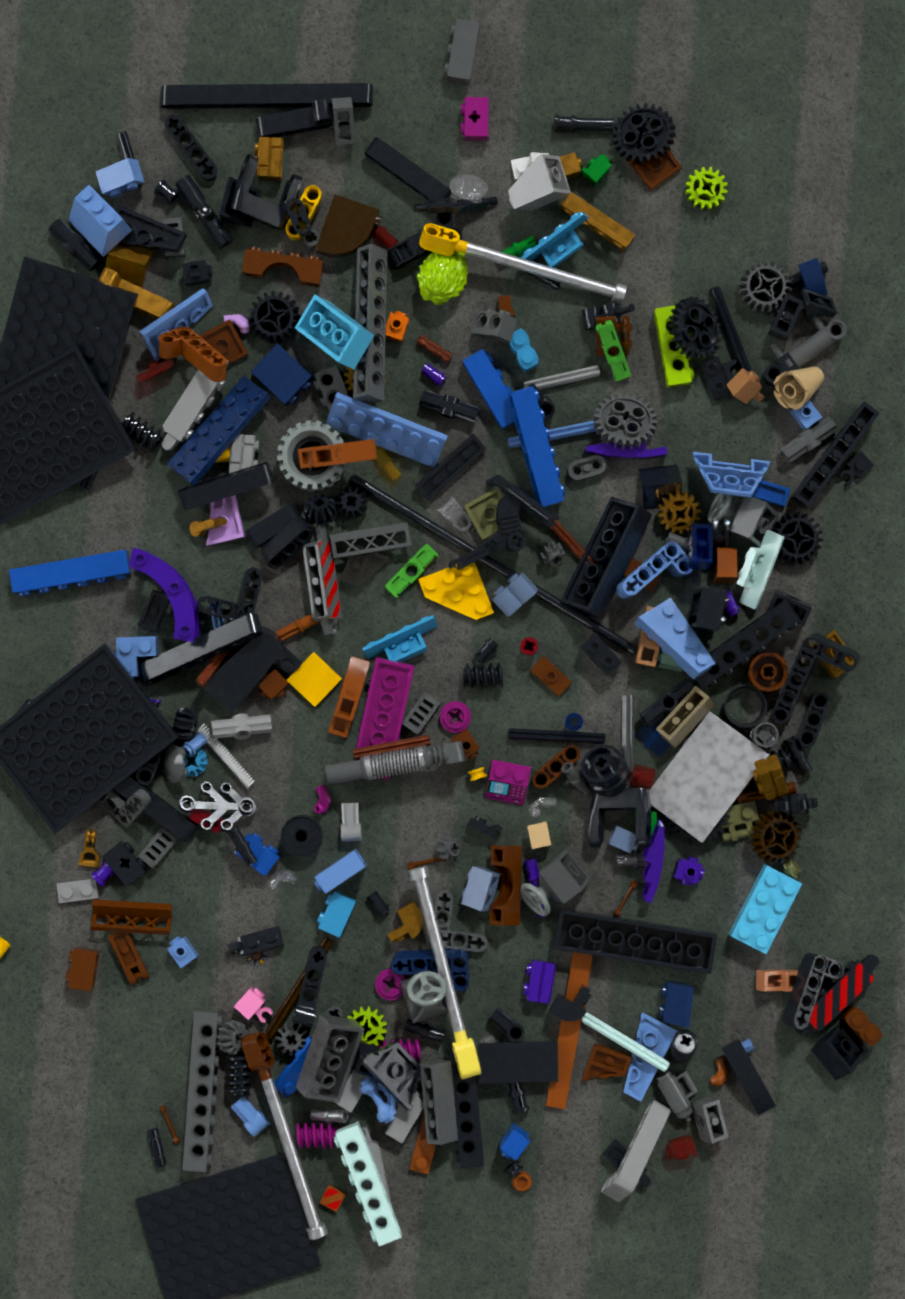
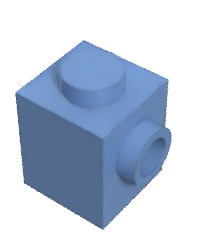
M810 400L803 407L790 412L803 431L822 418Z
M178 936L169 942L171 946L167 950L180 968L199 955L186 936L182 939Z

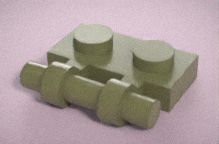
M755 801L731 805V809L726 811V814L731 816L725 818L728 825L721 826L722 828L728 827L729 833L722 834L723 842L730 840L734 842L743 837L750 838L749 835L754 834V831L751 829L752 821L759 820ZM745 823L746 829L735 830L734 825Z

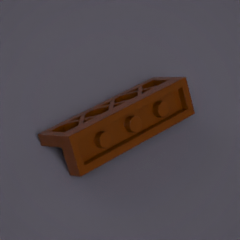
M93 899L91 930L170 935L173 918L172 904ZM97 918H104L108 921L104 924H96ZM121 919L126 920L128 923L118 925L116 922ZM139 921H145L147 924L141 927L137 926L135 923ZM167 922L166 928H158L155 924Z

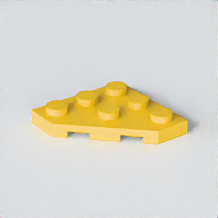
M475 562L463 569L457 570L456 567L452 569L446 568L418 579L425 598L474 620L494 613Z

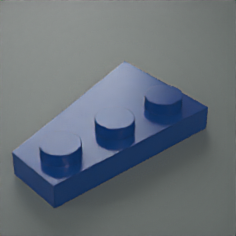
M310 1036L305 1040L306 1044L302 1050L298 1049L296 1052V1058L293 1062L284 1068L274 1082L276 1089L286 1098L298 1090L296 1085L312 1040Z

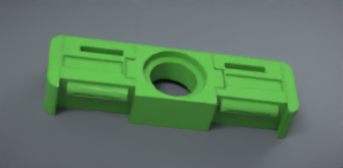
M608 320L605 322V325L597 324L596 331L599 333L605 356L614 375V380L619 381L630 377L631 372L613 322ZM611 347L619 349L615 355H610L608 350Z
M425 544L386 584V589L394 597L398 598L397 594L400 595L409 583L412 584L425 571L423 568H426L435 559L434 556L438 557L437 552L428 544ZM411 565L415 566L418 570L417 574L413 577L408 576L406 573L407 567Z

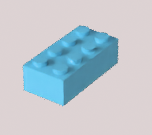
M315 294L295 326V329L332 358L352 369H355L375 336L330 301Z
M764 864L729 935L767 954L802 883Z

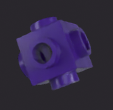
M687 856V860L678 858L673 877L681 879L680 883L692 886V883L698 884V880L702 881L705 869H702L703 865L698 863L699 859ZM689 868H692L691 874H687Z

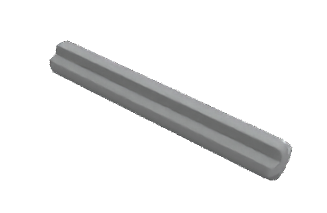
M595 365L524 382V388L534 383L541 390L599 376L600 369Z

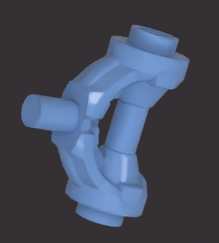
M369 1076L362 1080L359 1089L361 1093L369 1095L374 1100L378 1109L377 1119L379 1122L384 1121L386 1124L395 1118L394 1114L397 1112L395 1109L397 1100L376 1078ZM378 1090L386 1094L387 1103H384Z

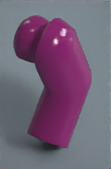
M321 785L315 788L320 797L314 806V811L317 814H324L331 803V798L325 785Z

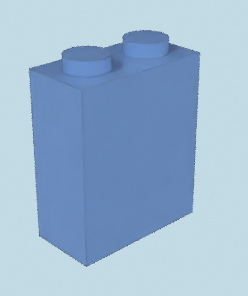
M355 848L315 876L316 880L314 883L320 892L324 891L326 894L365 868L367 864Z

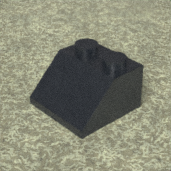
M844 1020L822 1036L811 1049L835 1081L852 1073L868 1052Z

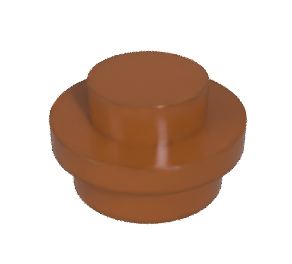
M521 1171L512 1178L513 1187L521 1192L528 1190L532 1184L531 1176L525 1171Z

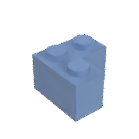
M157 636L116 638V656L132 677H140L139 657H155L159 655Z

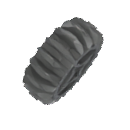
M767 260L764 266L763 262L759 261L758 267L752 263L751 269H745L747 275L742 274L740 277L743 281L739 282L738 286L743 287V289L739 290V294H745L741 300L746 301L748 299L749 302L746 306L750 307L753 304L754 312L758 307H760L761 314L764 313L765 308L768 313L772 312V307L776 311L779 310L783 297L792 291V288L787 287V285L791 284V280H785L789 274L781 273L784 267H780L779 270L776 269L778 265L776 262L773 266H770V261ZM761 272L770 273L775 277L768 279ZM755 275L758 285L751 291L750 280ZM779 283L780 294L775 299L773 287ZM763 284H771L768 289L759 290ZM763 295L767 300L769 299V302L760 301L755 297Z

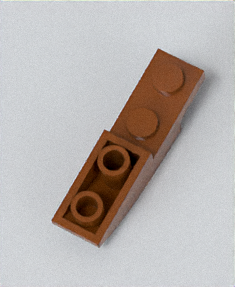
M375 439L298 449L300 469L378 459Z
M351 656L328 729L329 733L347 738L370 661Z

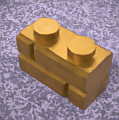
M259 137V143H255V155H258V166L255 174H257L258 180L282 181L283 138Z
M777 755L755 761L756 770L752 772L756 782L760 781L756 783L759 793H764L767 800L788 794L789 791Z

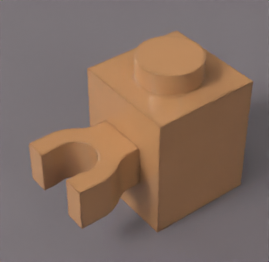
M742 368L727 384L733 396L745 404L752 398L759 403L765 398L759 393L762 388L758 381L760 378L753 371L748 372Z

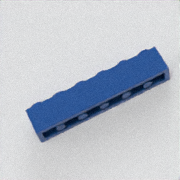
M529 386L508 392L507 396L535 499L543 507L564 501L565 490L558 479L560 471L558 466L554 464L553 458H555L553 447L549 445L548 439H550V434L543 423L545 415L542 408H539L538 401L540 397L537 389H534V386Z
M120 550L10 569L12 592L19 594V597L31 595V591L38 590V593L50 592V588L57 587L58 590L68 589L71 584H77V587L89 585L88 582L96 580V583L108 582V578L115 577L116 580L126 579L127 575L132 574L131 567H129L128 551Z

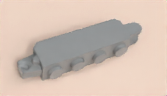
M198 370L163 424L164 431L167 432L164 441H162L163 443H161L164 450L172 451L180 441H188L194 433L193 427L196 423L199 424L202 421L204 410L212 405L215 400L214 394L217 390L220 391L226 381L214 382Z
M367 1126L361 1127L391 1203L379 1142L375 1139L372 1140ZM356 1143L354 1145V1149H352L351 1151H356L358 1149ZM357 1161L358 1170H363L365 1164L362 1161ZM369 1180L362 1182V1186L366 1189L373 1186ZM371 1199L369 1205L378 1207L380 1202L377 1199ZM380 1217L376 1220V1223L379 1226H384L387 1224L385 1218Z

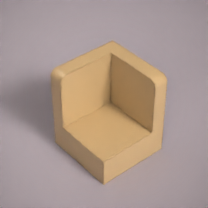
M546 821L527 826L532 849L551 845Z

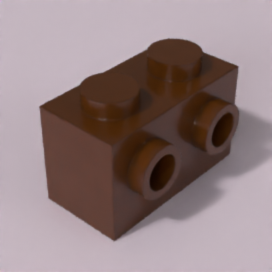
M75 947L73 951H70L68 962L71 963L70 971H67L65 982H68L67 988L84 991L94 990L100 950Z

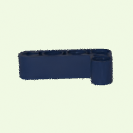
M445 949L454 988L456 991H464L468 988L470 980L469 955L463 949ZM433 950L398 951L393 956L391 969L396 974H418L424 971L438 973ZM461 958L464 960V963H457L455 959ZM416 960H423L425 964H417ZM463 977L465 981L459 982L456 978Z

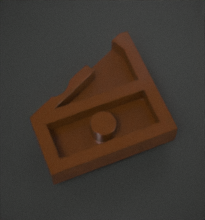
M594 1043L582 1080L625 1076L632 1056Z

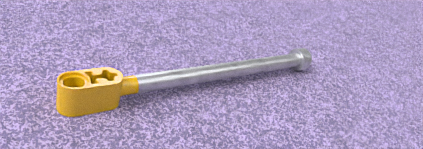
M432 223L424 225L419 245L425 250L445 256H451L455 251L608 296L611 297V302L622 304L627 289L626 285L616 283L615 286L459 240L460 235L455 230Z

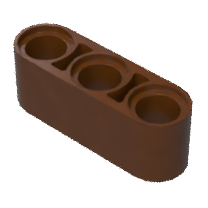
M573 745L564 747L532 775V783L537 788L547 787L563 773L561 769L558 772H553L550 768L551 763L558 761L561 764V768L566 762L574 764L580 757L579 749ZM569 748H573L576 751V757L572 760L567 759L565 755ZM538 774L546 776V782L543 785H538L535 781Z

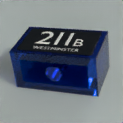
M692 524L688 531L689 569L708 570L713 563L712 525Z

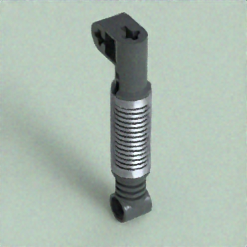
M462 741L443 744V747L438 745V748L433 746V749L426 745H419L414 747V749L412 747L411 749L407 748L406 750L404 748V750L401 749L400 751L397 749V751H390V753L387 751L386 754L383 752V754L379 753V755L377 753L372 756L366 755L361 757L360 760L325 765L329 785L362 778L370 781L374 780V778L377 779V776L380 779V775L382 778L384 775L387 778V774L390 777V773L394 776V773L398 775L399 772L401 775V772L405 774L404 771H406L408 774V771L410 773L412 772L411 770L415 772V769L418 772V766L420 771L429 770L431 766H434V763L437 766L439 763L443 765L444 762L449 764L465 761Z

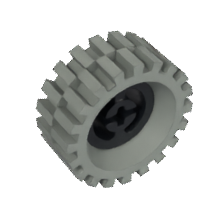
M311 420L306 421L304 424L297 423L293 429L289 428L286 436L283 435L281 438L282 442L281 445H278L277 456L280 470L285 478L293 486L298 487V489L308 490L309 492L316 490L320 492L324 491L327 487L334 486V483L339 481L342 473L345 472L346 463L322 466L315 471L306 470L305 468L300 469L298 449L313 443L321 446L344 443L339 433L328 424H322L320 421L312 422Z

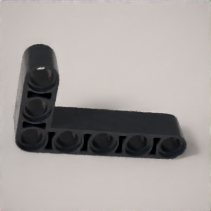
M810 634L802 643L773 709L772 719L774 722L784 724L791 718L817 659L844 671H852L860 663L859 653L820 634ZM809 640H815L818 645L817 648L811 647ZM827 648L834 649L836 656H830L827 653ZM845 657L853 658L854 664H848ZM801 658H807L810 665H804ZM794 675H799L802 678V683L796 682ZM786 692L792 693L794 700L788 699ZM780 709L784 710L787 717L780 716L778 711Z

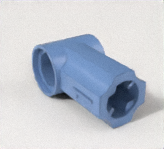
M242 1096L231 1106L244 1122L246 1129L254 1137L270 1124L268 1118L260 1110H257L246 1096Z

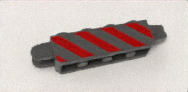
M318 526L316 531L314 528H310L313 536L302 549L312 618L315 622H320L324 635L327 636L337 634L338 619L342 618L331 541H328L325 527Z

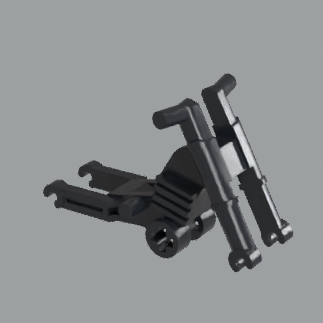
M495 475L487 479L486 484L487 486L495 485L505 494L497 504L496 523L498 531L476 549L457 559L451 560L448 568L456 567L457 570L463 569L502 548L510 552L521 550L525 546L526 540L519 532V530H522L519 518L520 507L541 521L546 528L555 526L553 521L559 520L560 517L557 514L551 513L539 504L537 499L534 500L501 475ZM513 539H517L518 543L512 546L510 542Z

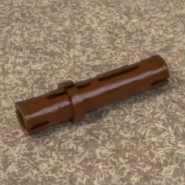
M795 782L786 783L789 792L785 795L797 794ZM758 788L743 790L738 795L737 802L739 804L766 798L764 793L760 794Z

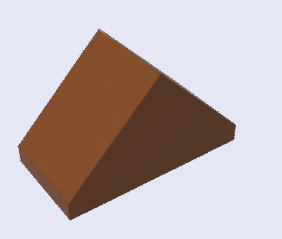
M717 548L714 583H735L737 579V548Z

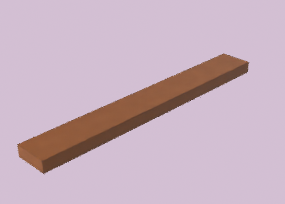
M573 952L565 997L573 1001L582 984L586 987L588 986L593 958L591 954ZM582 1018L575 1021H564L561 1019L557 1039L558 1082L549 1083L546 1106L560 1109L566 1108Z

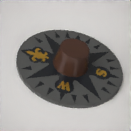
M271 950L251 956L243 955L242 958L248 967L261 969L269 963Z

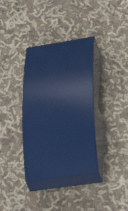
M818 258L798 264L804 282L802 283L804 289L824 296L828 295Z

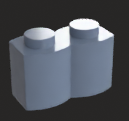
M523 572L519 575L517 573L512 575L507 580L509 584L506 587L501 585L493 593L495 596L492 601L507 617L512 615L538 591V588Z

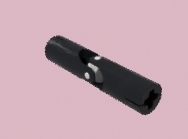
M186 175L182 177L175 185L190 207L196 211L197 217L218 248L223 249L234 239L212 207L206 204L204 195L191 176ZM210 214H212L214 217L212 221L204 220L208 218Z

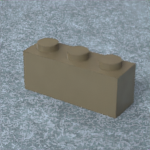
M695 686L656 730L663 739L676 748L715 705L708 695Z

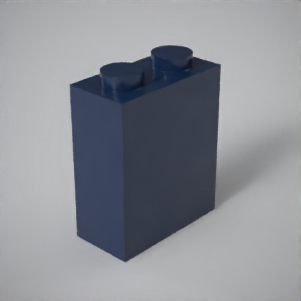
M279 344L251 371L252 375L285 406L294 404L299 398L297 395L300 391H306L312 385V376Z

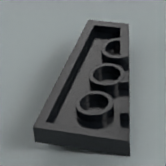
M120 205L115 210L132 229L118 244L179 253L187 238L185 232Z

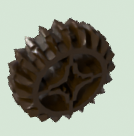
M768 811L767 815H760L761 821L754 820L757 826L751 827L754 834L749 835L750 838H753L750 845L755 846L752 851L758 853L757 857L767 863L777 864V862L784 863V859L790 860V854H796L795 847H800L797 841L802 840L798 836L802 832L797 828L798 822L794 821L793 816H788L785 812L774 811V813ZM781 822L784 826L776 828L772 824ZM773 846L778 848V851L775 852L767 850L768 847Z

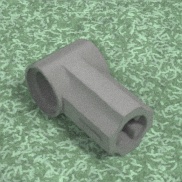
M341 803V841H361L359 804Z

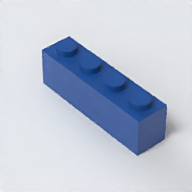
M481 349L463 360L462 364L500 428L504 430L515 423L507 393L512 392L508 385L505 387L502 379L504 377L500 370L494 369L492 365L494 360L490 353H485Z

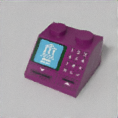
M492 759L485 798L524 805L531 767Z

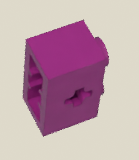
M465 97V103H461V115H465V123H461V135H465L464 141H488L489 97ZM473 116H476V118H477V121H476V122H473V120H472Z

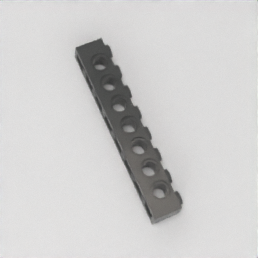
M374 244L357 248L355 321L375 336L354 369L353 399L367 404L384 401L387 250Z
M196 1009L194 1011L182 1171L207 1172L208 1166H212L213 1155L209 1154V1150L214 1144V1135H211V1127L215 1126L216 1115H212V1110L217 1104V1095H214V1087H218V1075H215V1069L219 1067L220 1055H217V1047L220 1048V1046L216 1044L218 1041L216 1036L218 1035V1028H221L223 1023V1016H219V1010ZM203 1027H211L213 1031L212 1035H205L203 1033ZM208 1046L211 1049V1054L204 1055L201 1052V1047ZM207 1066L210 1073L208 1075L201 1074L200 1067ZM206 1086L208 1094H200L198 1087ZM197 1106H204L207 1109V1113L204 1115L199 1114ZM198 1125L203 1126L205 1133L198 1134L195 1127ZM194 1146H202L204 1153L197 1154L194 1151Z

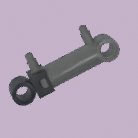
M814 316L811 320L818 332L791 351L784 354L780 347L773 343L771 348L778 359L774 362L775 364L769 365L763 371L762 379L764 383L769 386H775V380L771 379L768 375L769 371L773 370L777 375H780L786 371L797 370L835 344L846 334L845 324L840 320H833L824 326L820 319ZM831 327H837L840 334L838 336L833 335Z

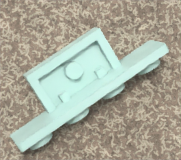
M766 530L760 548L750 547V550L746 553L745 563L739 571L737 581L738 585L745 587L739 601L740 603L752 609L758 608L782 546L784 536L771 530Z

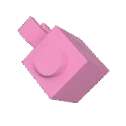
M250 987L234 1006L248 1020L253 1014H256L259 1020L265 1023L266 1019L262 1016V1013L266 1011L270 1015L273 1014L271 1008L260 1007L265 1002L263 998L265 995L258 988L253 989Z

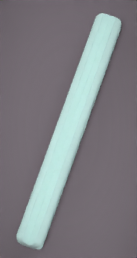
M586 1013L582 1017L581 1021L660 1070L666 1071L670 1063L591 1014Z

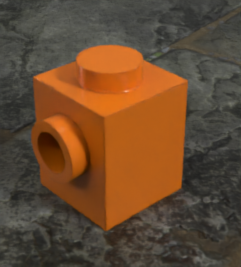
M400 311L390 312L386 324L385 338L400 343L403 342L409 324V318L406 317L407 314Z

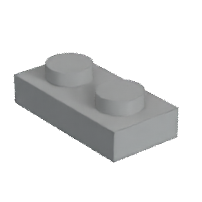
M94 878L57 883L59 903L99 898L98 885Z

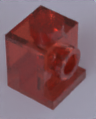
M635 764L631 784L652 788L656 769Z
M690 1134L667 1140L669 1146L666 1147L669 1159L677 1158L678 1160H684L689 1158L690 1154L693 1157H697Z

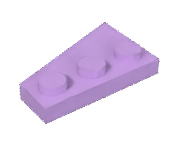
M236 495L210 503V519L226 518L227 524L208 531L206 546L245 537Z

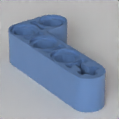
M669 542L659 548L617 585L616 593L623 599L635 595L665 568L674 577L682 578L692 572L693 563L691 562L689 565V557L677 543ZM667 549L671 550L672 557L667 554ZM653 560L658 563V569L653 566ZM679 564L683 565L684 572L680 570ZM639 572L644 575V581L639 578ZM632 583L634 586H632L631 588H629L628 591H627V590H626L627 585H629V584Z

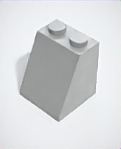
M538 155L508 190L509 202L515 210L533 211L571 194L559 156Z

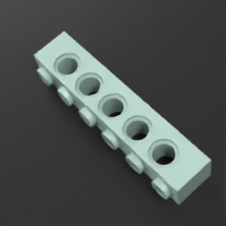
M359 1121L336 1130L334 1141L337 1148L341 1147L344 1154L341 1155L342 1162L345 1167H349L351 1172L348 1174L352 1186L356 1185L358 1191L355 1193L359 1204L363 1203L365 1209L363 1216L366 1223L370 1222L372 1230H370L373 1241H377L378 1245L381 1246L402 1238L401 1229ZM354 1142L357 1144L358 1149L350 1151L347 1145ZM357 1161H362L365 1164V1168L358 1170L354 1164ZM364 1180H369L373 1186L366 1189L361 1183ZM377 1199L380 1205L372 1207L369 1205V1201ZM380 1217L385 1218L387 1224L379 1226L376 1220Z

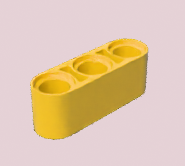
M314 185L308 186L300 198L305 209L309 211L308 217L310 222L322 202L321 190ZM315 192L318 194V198L310 200L308 195ZM301 206L295 207L294 211L296 213V216L299 215L298 208H300ZM289 219L286 225L287 236L293 241L301 240L303 236L290 233L293 225ZM299 219V228L305 231V227L308 224H304L302 219Z

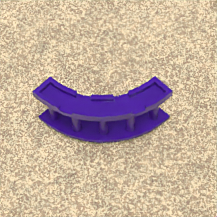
M133 547L129 567L152 577L163 588L171 602L175 618L174 638L194 642V639L200 636V618L194 595L188 584L168 563L153 554Z

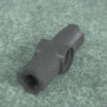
M828 416L812 428L809 427L796 436V439L781 448V455L790 463L805 452L808 453L821 444L822 440L838 430L835 422Z

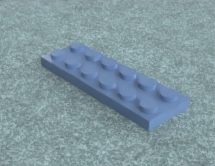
M338 392L326 424L336 430L362 440L375 439L377 446L433 468L437 464L448 437L445 434Z

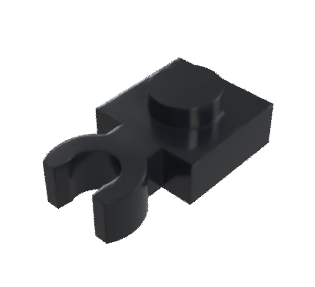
M860 451L846 464L849 470L842 471L838 477L841 478L843 475H847L849 477L848 482L845 483L847 486L853 482L854 476L860 479L874 464Z

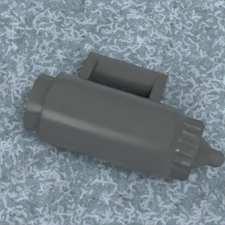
M670 1070L663 1072L656 1077L658 1087L673 1113L679 1119L684 1118L687 1122H690V1114L693 1112L688 1098L698 1092L687 1070L676 1076ZM681 1077L689 1090L687 1094L684 1093L678 1082V1079Z

